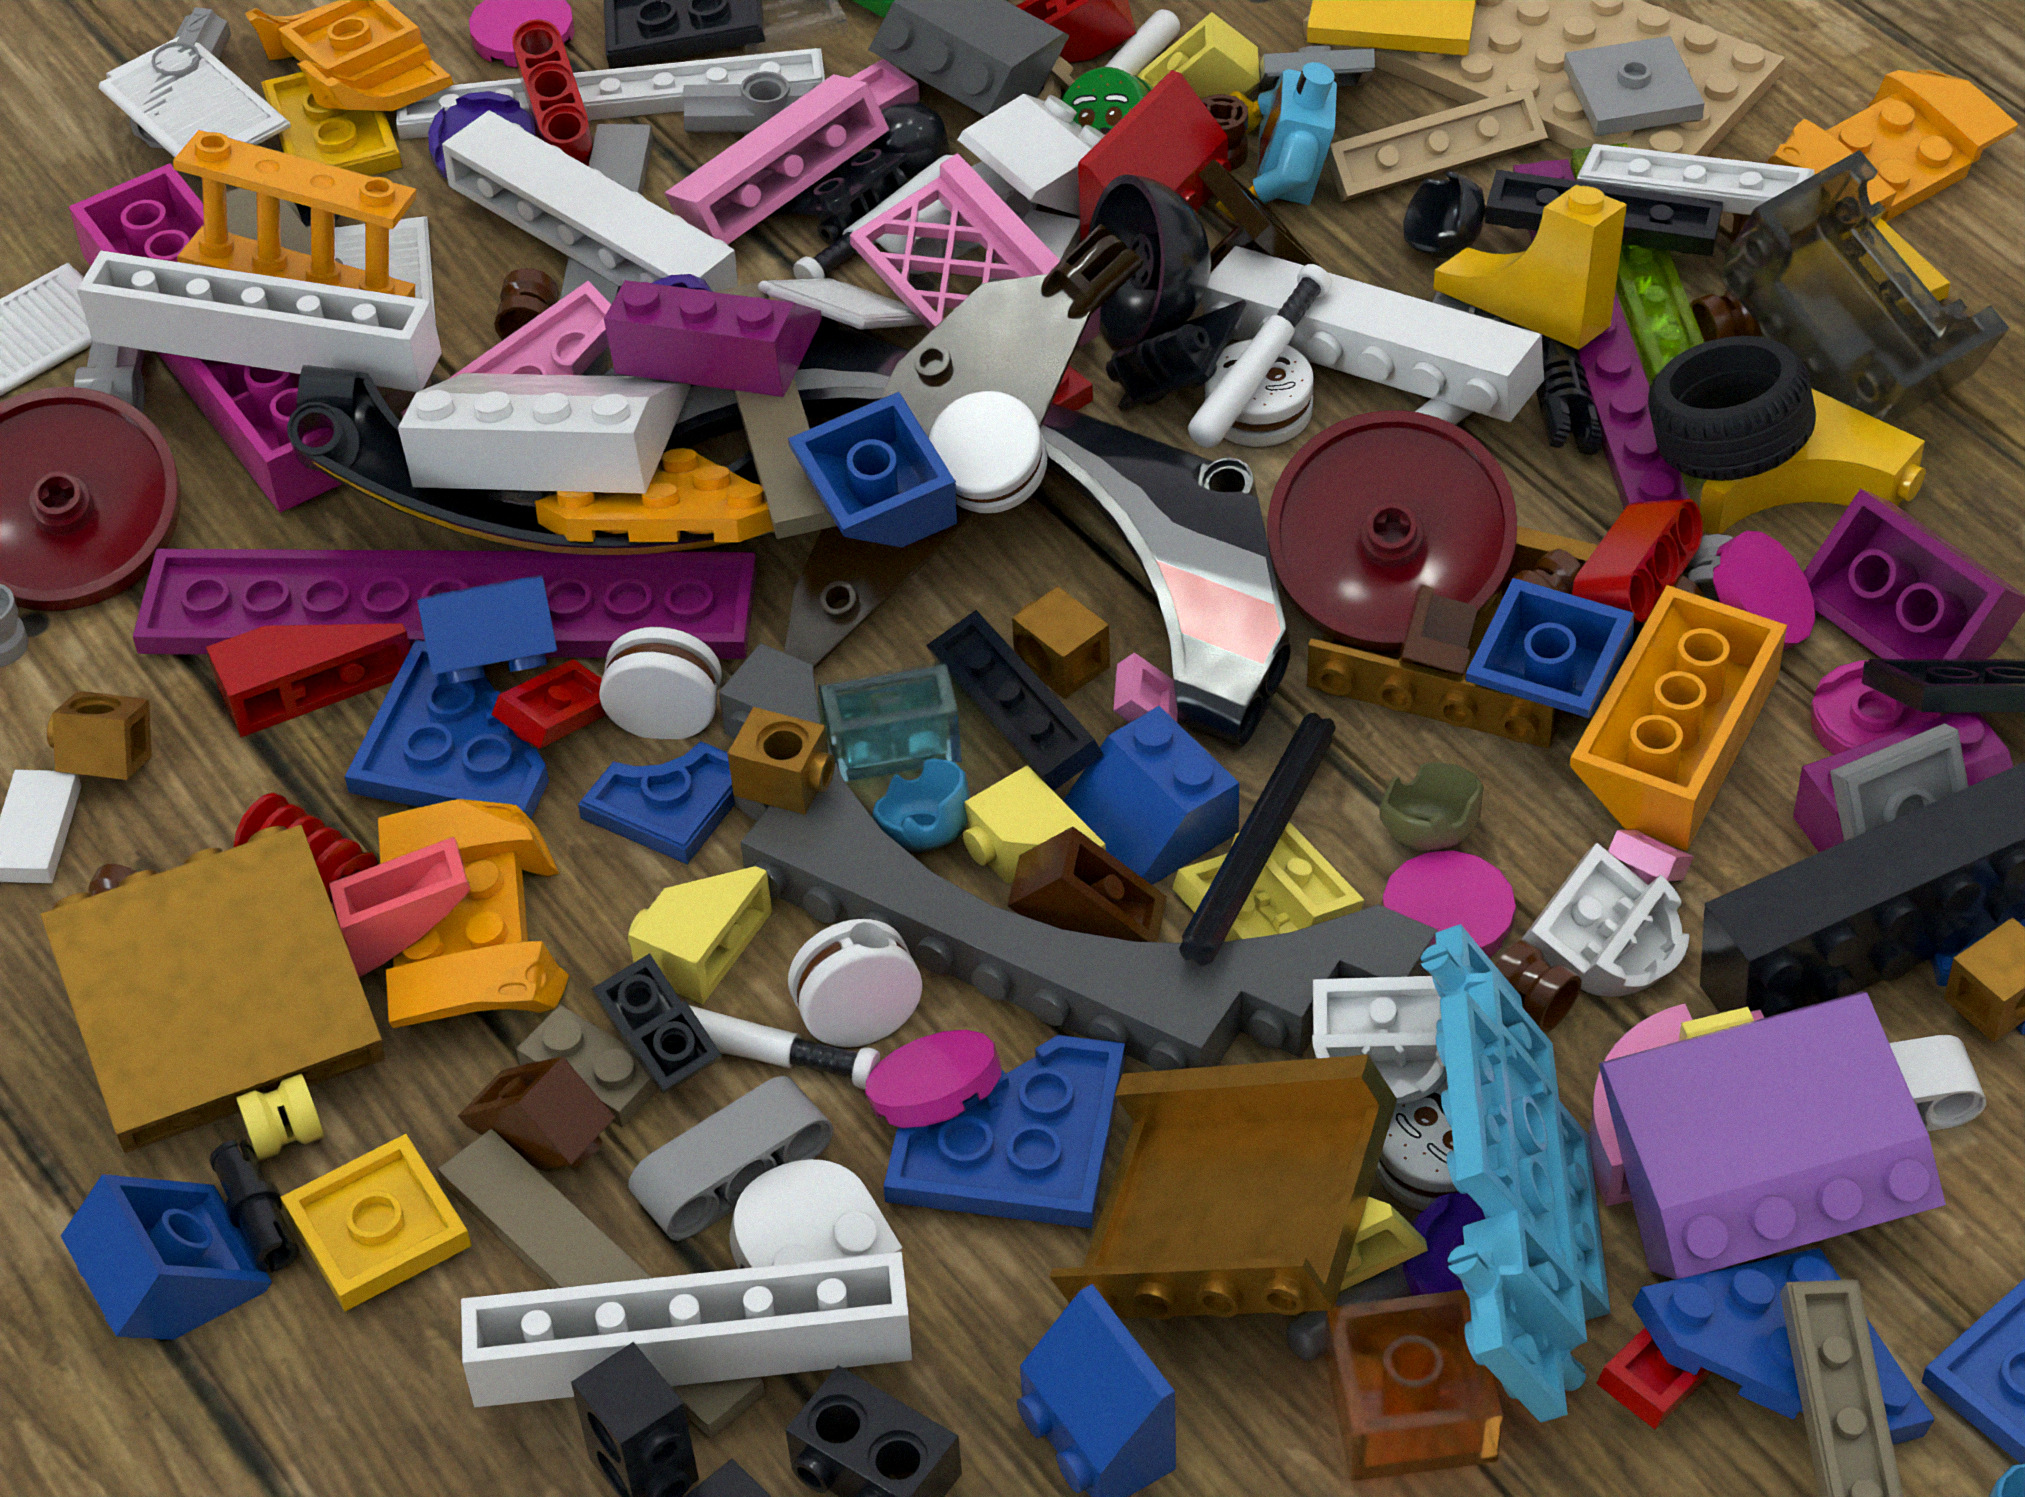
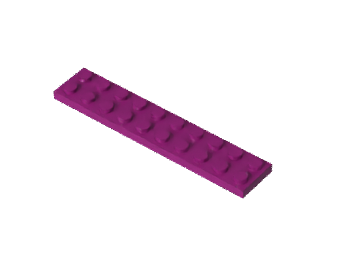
M156 549L132 638L138 654H207L206 647L268 625L403 623L407 631L410 647H412L415 640L425 641L417 602L419 598L543 574L557 651L545 653L546 657L607 658L610 647L622 635L645 627H664L683 631L698 638L719 659H746L757 577V562L755 552H662L630 555H582L547 551Z

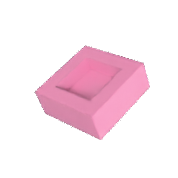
M885 59L850 77L851 79L868 82L880 110L895 102H917L920 100L918 82Z
M1136 653L1119 662L1116 670L1113 711L1130 723L1160 706L1177 722L1178 708L1174 680Z
M1635 829L1617 830L1608 850L1615 858L1625 862V866L1648 885L1660 874L1667 881L1684 880L1694 857Z

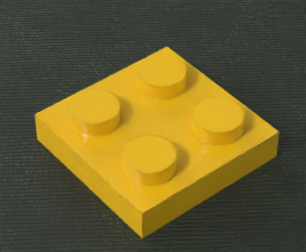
M407 1134L280 1197L286 1215L344 1312L472 1246L467 1228Z

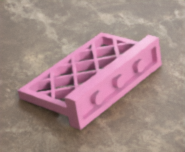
M958 153L940 164V176L850 234V245L930 331L944 319L945 308H956L969 296L948 293L950 274L983 277L982 283L990 282V278L1015 279L1048 274L1060 262L1056 255ZM939 200L952 213L950 225L918 222L919 211ZM885 233L907 235L905 254L880 252L872 242ZM915 236L947 239L945 258L913 255ZM955 240L980 243L987 250L985 262L953 259ZM993 258H994L999 264L993 263ZM896 268L902 269V274ZM910 270L943 273L940 292L915 290L908 282ZM931 306L937 307V312ZM1101 306L1091 314L1078 343L1081 347L1099 335Z

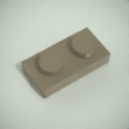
M559 1005L516 1048L520 1066L563 1056L615 1116L612 1122L622 1128L659 1090L624 1042L562 1005Z

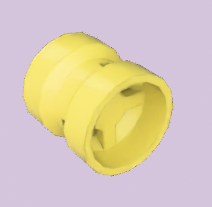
M302 1073L281 1080L278 1089L265 1094L253 1090L236 1096L238 1107L258 1161L278 1155L282 1146L290 1142L298 1141L302 1144H308L324 1138L314 1103ZM283 1106L289 1125H283L277 1107Z

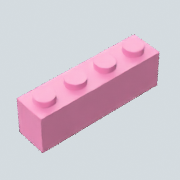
M833 74L664 192L675 215L680 216L688 224L715 239L724 241L728 245L890 129L868 82Z

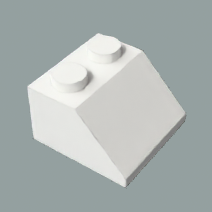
M1022 94L963 130L957 140L1029 201L1080 216L1078 162L1105 135L1089 125H1085L1084 128L1078 125L1073 120L1077 112L1068 104L1052 95H1049L1043 101Z

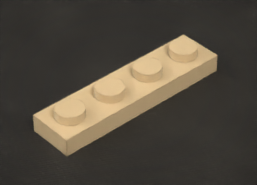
M1531 86L1331 143L1326 158L1341 202L1541 144L1548 136Z

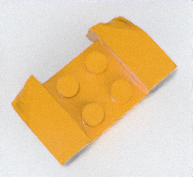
M337 0L292 16H274L258 8L245 12L247 19L258 34L267 58L269 60L296 57L300 61L297 65L305 74L316 103L324 108L395 111L454 85L451 75L431 59L428 46L423 43L419 27L387 0Z
M1897 70L1885 75L1875 98L1868 104V108L1825 131L1811 121L1803 119L1793 128L1787 141L1784 144H1780L1766 164L1814 169V189L1854 222L1874 211L1884 222H1887L1967 177L1971 164L1980 159L1983 149L2014 133L2019 124L1968 80L1933 70H1918L1917 72Z
M465 799L441 802L379 817L380 864L455 837L471 888L446 917L414 944L393 957V968L386 969L388 1019L392 1028L487 1010L512 1009L541 1013L555 1009L563 995L569 974L559 967L542 941L528 942L522 870L547 877L557 875L559 871L543 836L533 821L517 805Z

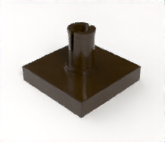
M1215 159L1198 174L1234 216L1237 226L1210 251L1211 272L1235 246L1256 252L1262 249L1273 257L1304 266L1307 264L1320 266L1271 208Z

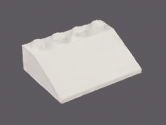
M462 373L416 392L398 427L413 487L646 493L691 386L686 383L633 376Z

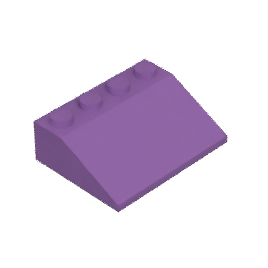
M1867 992L1851 994L1598 1063L1649 1271L1676 1280L1946 1205L1929 1134Z

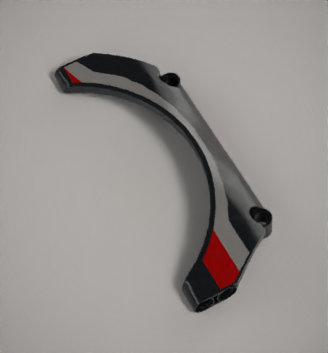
M822 316V321L794 376L805 415L852 412L880 400L896 364L910 350L839 325L838 321ZM614 367L608 369L603 376L630 375L616 374ZM690 384L691 388L664 452L678 448H689L710 438L743 429L744 425L734 391ZM1052 402L1040 428L1047 448V468L1061 476L1094 504L1122 536L1144 570L1162 610L1170 639L1174 687L1180 721L1186 723L1190 728L1239 747L1244 746L1252 737L1286 673L1291 655V645L1289 643L1251 469L1239 459L1227 457L1212 461Z

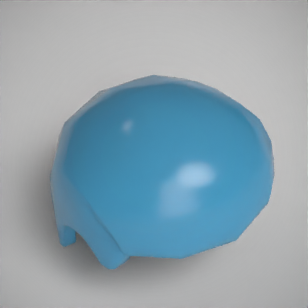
M936 758L927 759L924 762L922 773L917 779L905 780L898 774L892 777L886 795L874 804L872 818L882 831L909 853H923L947 846L960 837L967 826L968 820L964 801L970 799V791L966 773L955 762Z

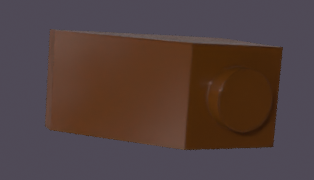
M1072 826L1019 855L1008 907L1019 915L1062 930L1133 942H1158L1167 896Z
M563 1056L501 1070L458 1115L467 1127L480 1135H483L492 1128L530 1165L539 1170L567 1165L575 1168L586 1162L602 1145L603 1141L598 1135L615 1118L612 1112Z

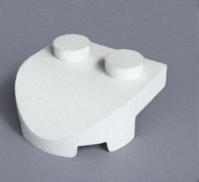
M1596 843L1586 852L1521 940H1526L1540 949L1544 955L1545 962L1549 963L1551 967L1564 965L1578 974L1582 980L1581 990L1598 996L1616 997L1644 990L1662 980L1675 969L1686 953L1689 934L1682 933L1681 921L1677 913V909L1681 906V899L1672 885L1661 874L1648 885L1600 844Z
M1432 976L1313 979L1314 1035H1312L1315 1059L1369 1055L1397 1098L1396 1104L1413 1102L1435 1092L1446 1081L1447 1073L1436 1046L1437 1021L1441 1019V997L1435 988Z
M825 1160L794 1161L775 1167L758 1176L741 1193L731 1222L730 1247L738 1269L900 1252L902 1249L901 1244L863 1182L849 1169Z

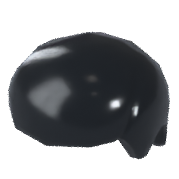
M895 102L881 109L890 130L866 146V151L880 149L882 153H907L908 159L897 167L904 172L907 179H912L940 157L950 155L949 142L943 120L937 112L918 102Z
M1447 171L1445 175L1449 179L1435 180L1428 178L1419 185L1409 202L1403 221L1404 240L1410 248L1443 259L1454 257L1475 242L1481 233L1486 212L1482 188L1469 177Z

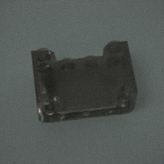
M1858 150L1755 207L1725 255L1722 279L1727 291L1743 304L1759 324L1766 338L1787 345L1801 356L1808 369L1812 389L1885 423L1891 424L1975 374L2008 331L2009 326L1991 305L1975 315L1964 313L1968 307L1961 299L1943 308L1876 228L1875 225L1886 209L1879 201L1871 205L1867 195V183L1876 176L1878 171L1866 156Z

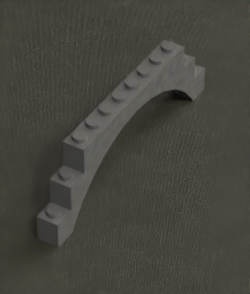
M762 643L756 647L719 691L724 732L734 740L753 707L821 724L813 665ZM828 745L829 754H832L830 747ZM836 761L833 778L828 789L825 792H817L806 815L734 796L735 807L742 810L750 818L757 820L756 824L740 842L744 869L757 866L767 871L771 898H780L806 910L815 919L824 923L837 924L853 919H871L888 924L903 938L910 956L931 972L937 974L946 973L975 986L982 994L991 999H1003L1034 1013L1037 1018L1052 1026L1061 1025L1090 1039L1125 1043V1055L1151 1066L1155 1071L1217 1066L1240 1032L1250 1035L1255 1041L1265 1047L1279 1048L1301 1058L1312 1041V1035H1314L1313 979L1431 976L1422 967L1421 963L1424 962L1421 961V956L1428 947L1436 944L1435 933L1438 932V929L1379 904L1294 932L1223 942L1213 962L1205 966H1200L1194 959L1185 960L1179 951L1181 943L1133 942L1062 930L992 906L931 872L882 831L845 783Z

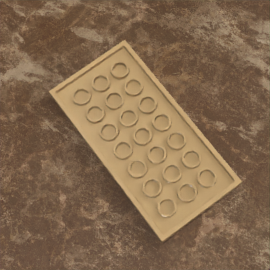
M1477 0L1469 54L1466 56L1374 48L1376 68L1465 105L1531 86L1548 136L1547 139L1587 156L1593 144L1707 157L1782 76L1785 57L1763 49L1756 44L1745 42L1717 31L1708 25L1697 23L1669 12L1663 7L1654 6L1642 0ZM1309 15L1303 20L1304 38H1307ZM1670 36L1705 103L1703 119L1596 136L1564 70L1565 53ZM1321 44L1323 46H1330L1333 50L1372 49L1365 47Z

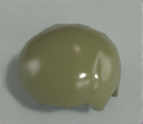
M1440 762L1423 763L1417 775L1410 783L1402 784L1397 776L1392 778L1380 803V820L1390 835L1403 846L1424 852L1446 851L1459 846L1467 840L1476 828L1481 814L1484 786L1475 773L1456 764Z

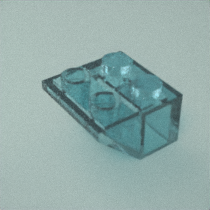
M933 662L816 682L823 723L826 726L828 745L845 782L922 769L924 762L932 758L955 763L962 762L958 709L946 664Z

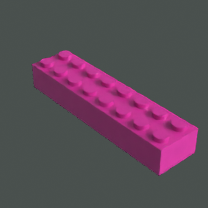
M170 163L68 206L83 257L90 266L100 251L177 262L178 254L201 226H204L203 203L179 173L173 170V166ZM157 352L279 513L342 484L321 471L305 467L298 461L288 437L287 424L291 414L297 409L300 374ZM330 428L310 430L304 434L302 442L306 446L313 448L322 447L332 439L334 431Z

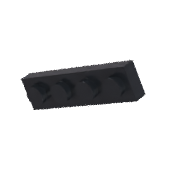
M1496 169L1486 204V224L1538 231L1544 207L1577 184L1579 186L1597 188L1605 196L1627 204L1622 244L1677 251L1683 254L1713 256L1723 202Z
M977 610L926 645L936 663L1026 765L1053 791L1103 756L1093 736Z

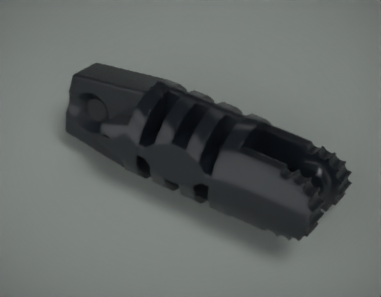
M1545 336L1544 343L1542 344L1544 381L1536 389V394L1549 445L1556 448L1563 447L1564 443H1567L1569 433L1573 432L1575 443L1578 444L1577 449H1579L1580 453L1587 455L1597 454L1598 451H1601L1603 437L1584 365L1579 360L1573 347Z

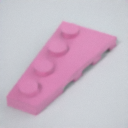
M588 280L450 378L462 373L582 375L609 346L604 317L611 304ZM408 407L400 412L402 417H404Z

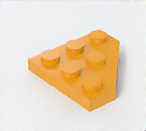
M687 448L672 449L662 454L646 493L557 491V494L535 501L538 524L557 535H565L567 541L593 542L596 538L595 530H600L611 534L628 533L629 542H678L681 537L680 531L693 534L713 533L714 542H741L774 530L761 485L752 483L729 471L727 467L720 466L697 454L696 451Z

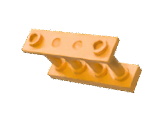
M198 130L173 159V170L202 177L204 226H201L178 254L177 262L415 298V284L389 276V229H394L416 200V188L393 183L384 177H371L231 139L222 133ZM226 184L256 192L257 240L235 235L228 231ZM280 199L311 207V255L281 246ZM335 214L365 222V270L335 261Z

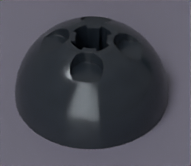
M1130 174L1118 176L1102 192L1092 216L1088 235L1102 224L1111 232V235L1117 236L1127 245L1128 249L1134 250L1144 260L1143 267L1103 303L1100 309V330L1102 334L1114 346L1128 348L1136 344L1139 345L1144 340H1152L1157 335L1180 328L1193 315L1208 285L1211 254L1202 221L1192 206L1178 192L1164 183L1151 178Z

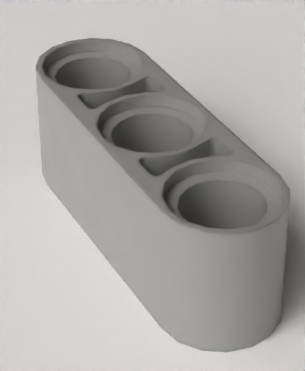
M787 1076L774 1077L645 1157L633 1170L629 1178L628 1188L670 1239L675 1241L686 1240L733 1212L741 1193L758 1176L783 1164L815 1159L828 1146L833 1136L834 1128L828 1118L791 1078Z

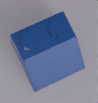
M900 392L788 438L790 449L844 537L902 548L957 524L956 481Z
M543 574L424 596L417 600L432 675L446 672L448 683L485 677L483 665L507 660L510 672L547 665L545 653L557 651Z
M1512 578L1466 672V681L1590 718L1594 716L1633 646L1634 613Z
M1160 706L1108 735L1100 746L1103 756L1084 769L1063 800L1105 843L1108 853L1151 885H1154L1235 836L1236 833H1239V782Z
M102 1174L61 1234V1238L76 1263L80 1275L85 1279L105 1315L106 1322L112 1328L116 1337L174 1340L265 1293L271 1285L272 1281L267 1272L257 1269L253 1254L242 1230L231 1224L225 1210L226 1204L215 1185Z
M1091 1284L1078 1292L1020 1365L1022 1397L1017 1399L1016 1403L1020 1416L1031 1434L1037 1439L1046 1436L1058 1452L1056 1460L1060 1471L1069 1486L1076 1493L1086 1490L1090 1497H1129L1176 1469L1175 1391L1098 1290Z

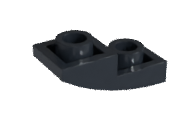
M650 953L592 988L593 997L619 1036L663 1094H666L722 1059V1054L686 1000H680Z

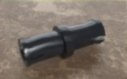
M236 1139L221 1144L212 1152L209 1161L228 1198L225 1210L231 1224L236 1228L242 1229L253 1254L257 1269L262 1272L267 1271L269 1264L265 1256L270 1263L272 1272L286 1268L298 1257L299 1247L296 1240L292 1238L280 1212L283 1204L277 1186L272 1182L266 1181L250 1142L242 1139L239 1147Z

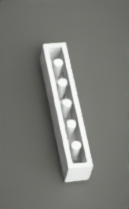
M490 110L442 143L449 187L620 287L625 280L652 283L670 275L692 274L704 279L712 291L738 286L735 250L724 241L711 237L688 224L680 216L667 212L646 200L638 192L630 191L606 177L599 170L588 167L564 153L557 146L544 142L525 131L520 125L511 123Z
M1235 246L1210 274L1208 285L1202 298L1203 314L1205 315L1244 299L1247 305L1235 326L1236 333L1233 339L1239 341L1253 340L1268 318L1272 315H1277L1279 309L1282 308L1293 290L1297 288V275L1304 265ZM1328 273L1332 279V286L1329 292L1321 298L1316 297L1294 328L1295 334L1287 344L1299 351L1309 362L1424 397L1438 399L1445 403L1507 422L1513 420L1544 381L1542 334L1332 273Z
M107 251L99 252L77 288L92 341L97 343L297 374L301 373L303 365L354 370L368 373L375 386L413 392L423 390L442 353L431 300Z
M902 1252L461 1299L462 1363L474 1408L574 1397L571 1385L573 1380L632 1342L638 1346L670 1386L835 1369L838 1365L845 1368L912 1360Z

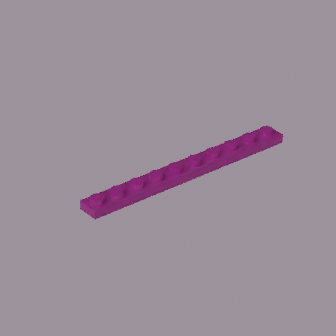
M1568 159L1545 160L1537 163L1513 165V172L1575 181ZM1528 230L1533 242L1538 231ZM1615 292L1611 326L1580 350L1575 349L1585 368L1603 437L1602 447L1623 509L1634 502L1690 499L1681 473L1672 468L1663 459L1658 450L1648 408L1650 386Z

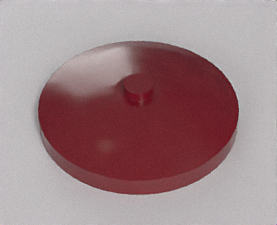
M44 388L26 392L1 402L0 584L5 585L12 591L17 607L40 611H64L94 605L132 586L151 569L156 549H166L174 535L181 509V484L177 466L161 432L148 417L128 402L116 396L88 388Z
M1405 410L1375 411L1347 418L1324 429L1303 445L1291 458L1278 479L1271 497L1267 520L1268 546L1274 573L1285 596L1294 608L1312 625L1329 636L1350 645L1379 651H1400L1415 595L1422 584L1434 587L1433 594L1474 605L1477 608L1475 620L1495 601L1510 574L1517 545L1516 505L1511 487L1500 465L1491 453L1469 433L1450 422L1419 412Z

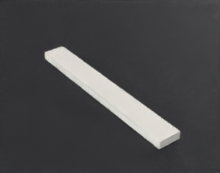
M821 48L573 73L588 121L684 111V85L742 84V81L747 76L756 72H775L786 78L789 84H818L825 81ZM520 78L452 85L422 100L397 109L399 139L428 137V131L434 116L443 107L446 111L451 106L456 105V99L468 93L491 91L509 95L520 103V107L526 110L527 113L529 111L531 115Z

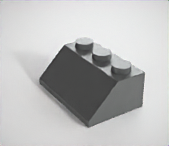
M895 0L868 50L977 112L988 116L1022 94L1037 98L1069 35L1005 0Z

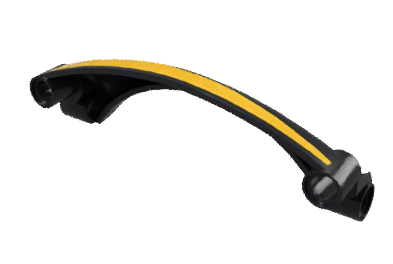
M311 365L302 366L298 384L297 409L291 414L287 424L288 437L298 461L305 467L321 471L336 481L400 512L459 533L489 541L555 553L582 555L651 554L731 543L714 542L713 533L693 534L686 531H680L681 537L678 542H629L628 533L611 534L600 530H595L596 538L593 542L567 541L565 535H557L538 524L535 501L493 489L413 487L398 431L401 422L389 408L369 374L354 370ZM809 424L810 429L818 426L814 424ZM330 428L334 431L332 439L322 447L313 448L306 446L302 442L304 434L310 430ZM751 450L727 466L729 471L752 483L761 485ZM773 530V531H770V532H767V533H764V534H761V535L773 533L774 530Z

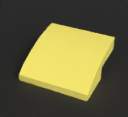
M1288 822L1224 942L1294 932L1360 911L1364 899L1311 843ZM1239 833L1235 834L1232 845L1234 844ZM1227 854L1178 869L1172 889L1194 913Z

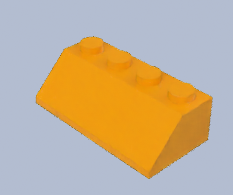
M1666 585L1570 757L1569 766L1625 830L1635 829L1672 847L1688 851L1779 677L1787 630L1786 624Z

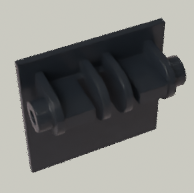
M880 149L858 152L773 213L817 215L820 222L817 232L824 242L832 244L843 236L846 228L907 183L906 175L897 168L908 159L907 153H882Z
M1244 299L1186 321L1180 328L1157 335L1152 340L1147 339L1140 342L1139 345L1136 344L1114 352L1111 360L1106 364V372L1113 382H1119L1126 390L1117 407L1120 410H1124L1143 402L1147 405L1154 404L1170 392L1186 386L1197 388L1211 379L1217 370L1216 363L1225 345L1236 333L1235 326L1247 305Z

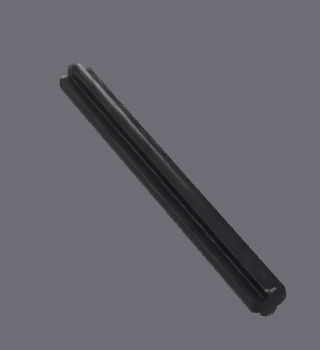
M1316 712L1304 716L1182 935L1183 942L1179 947V951L1185 960L1194 959L1200 966L1213 962L1333 741L1332 735L1336 730V726L1331 718L1322 719Z

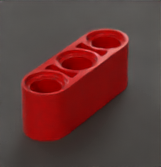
M534 19L526 21L515 29L512 36V44L520 81L539 139L550 145L557 146L567 155L589 166L593 142L588 116L560 32L554 24L546 20Z
M1692 499L1630 503L1577 573L1573 583L1572 595L1634 613V623L1646 622L1666 585L1673 587L1700 547L1703 536V521L1697 504Z

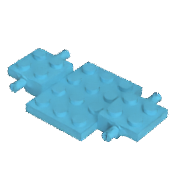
M1459 924L1436 932V944L1428 947L1421 956V961L1424 962L1421 965L1431 974L1435 988L1441 997V1019L1437 1021L1436 1046L1441 1061L1446 1068L1448 1089L1444 1090L1441 1094L1442 1108L1447 1122L1452 1128L1454 1150L1449 1151L1447 1154L1448 1171L1456 1189L1461 1194L1468 1193L1482 1208L1486 1218L1463 1226L1464 1245H1460L1450 1253L1448 1262L1452 1265L1448 1267L1461 1279L1463 1287L1470 1298L1472 1321H1468L1465 1324V1338L1472 1358L1478 1365H1485L1501 1381L1507 1395L1513 1400L1518 1399L1541 1423L1568 1415L1565 1390L1574 1391L1580 1388L1586 1380V1374L1583 1373V1371H1586L1585 1367L1570 1352L1580 1344L1587 1342L1585 1321L1611 1313L1588 1133L1559 1100L1553 1043L1523 1009L1519 993L1464 927Z

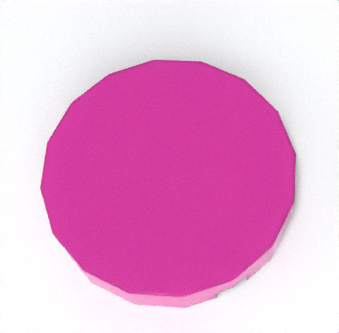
M484 0L475 7L469 18L472 46L481 58L492 62L491 57L502 59L504 66L517 68L512 44V36L515 29L526 21L542 19L551 22L557 27L563 44L568 39L572 41L575 30L571 6L566 0Z
M1746 530L1719 546L1715 556H1720V565L1713 568V584L1719 602L1786 624L1787 630L1783 651L1809 637L1815 623L1814 599L1807 578L1795 558L1777 540L1758 531Z
M1866 660L1838 666L1824 676L1816 688L1810 709L1813 732L1821 745L1834 755L1938 718L1941 712H1920L1862 684L1863 667Z
M1454 850L1427 852L1405 861L1389 877L1382 899L1383 907L1438 929V932L1461 924L1489 958L1503 946V940L1509 935V932L1511 933L1515 920L1516 905L1513 889L1501 871L1479 856Z
M971 1030L942 1031L918 1038L894 1050L876 1064L866 1079L865 1093L871 1109L878 1119L885 1115L888 1124L901 1128L929 1126L950 1120L965 1111L962 1101L970 1098L976 1092L979 1100L986 1098L1001 1077V1060L994 1042L984 1033Z

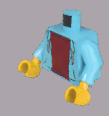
M1310 62L1303 66L1301 72L1291 69L1282 71L1276 87L1260 93L1258 100L1255 102L1239 91L1229 94L1242 100L1248 107V128L1245 134L1254 130L1263 116L1259 134L1257 177L1253 179V186L1249 190L1265 204L1276 198L1310 205L1335 130L1337 83L1333 81L1335 78L1333 71L1324 64ZM1219 201L1216 207L1228 218L1235 221L1234 216Z

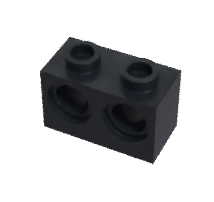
M634 1342L571 1382L589 1459L619 1497H683L690 1486L699 1480L684 1402Z
M839 1365L785 1429L791 1468L794 1474L807 1487L819 1493H826L829 1490L839 1497H944L962 1475L958 1435ZM840 1435L853 1437L844 1443L835 1444L827 1442L829 1439ZM897 1471L914 1473L910 1477L901 1480L887 1478L889 1474Z

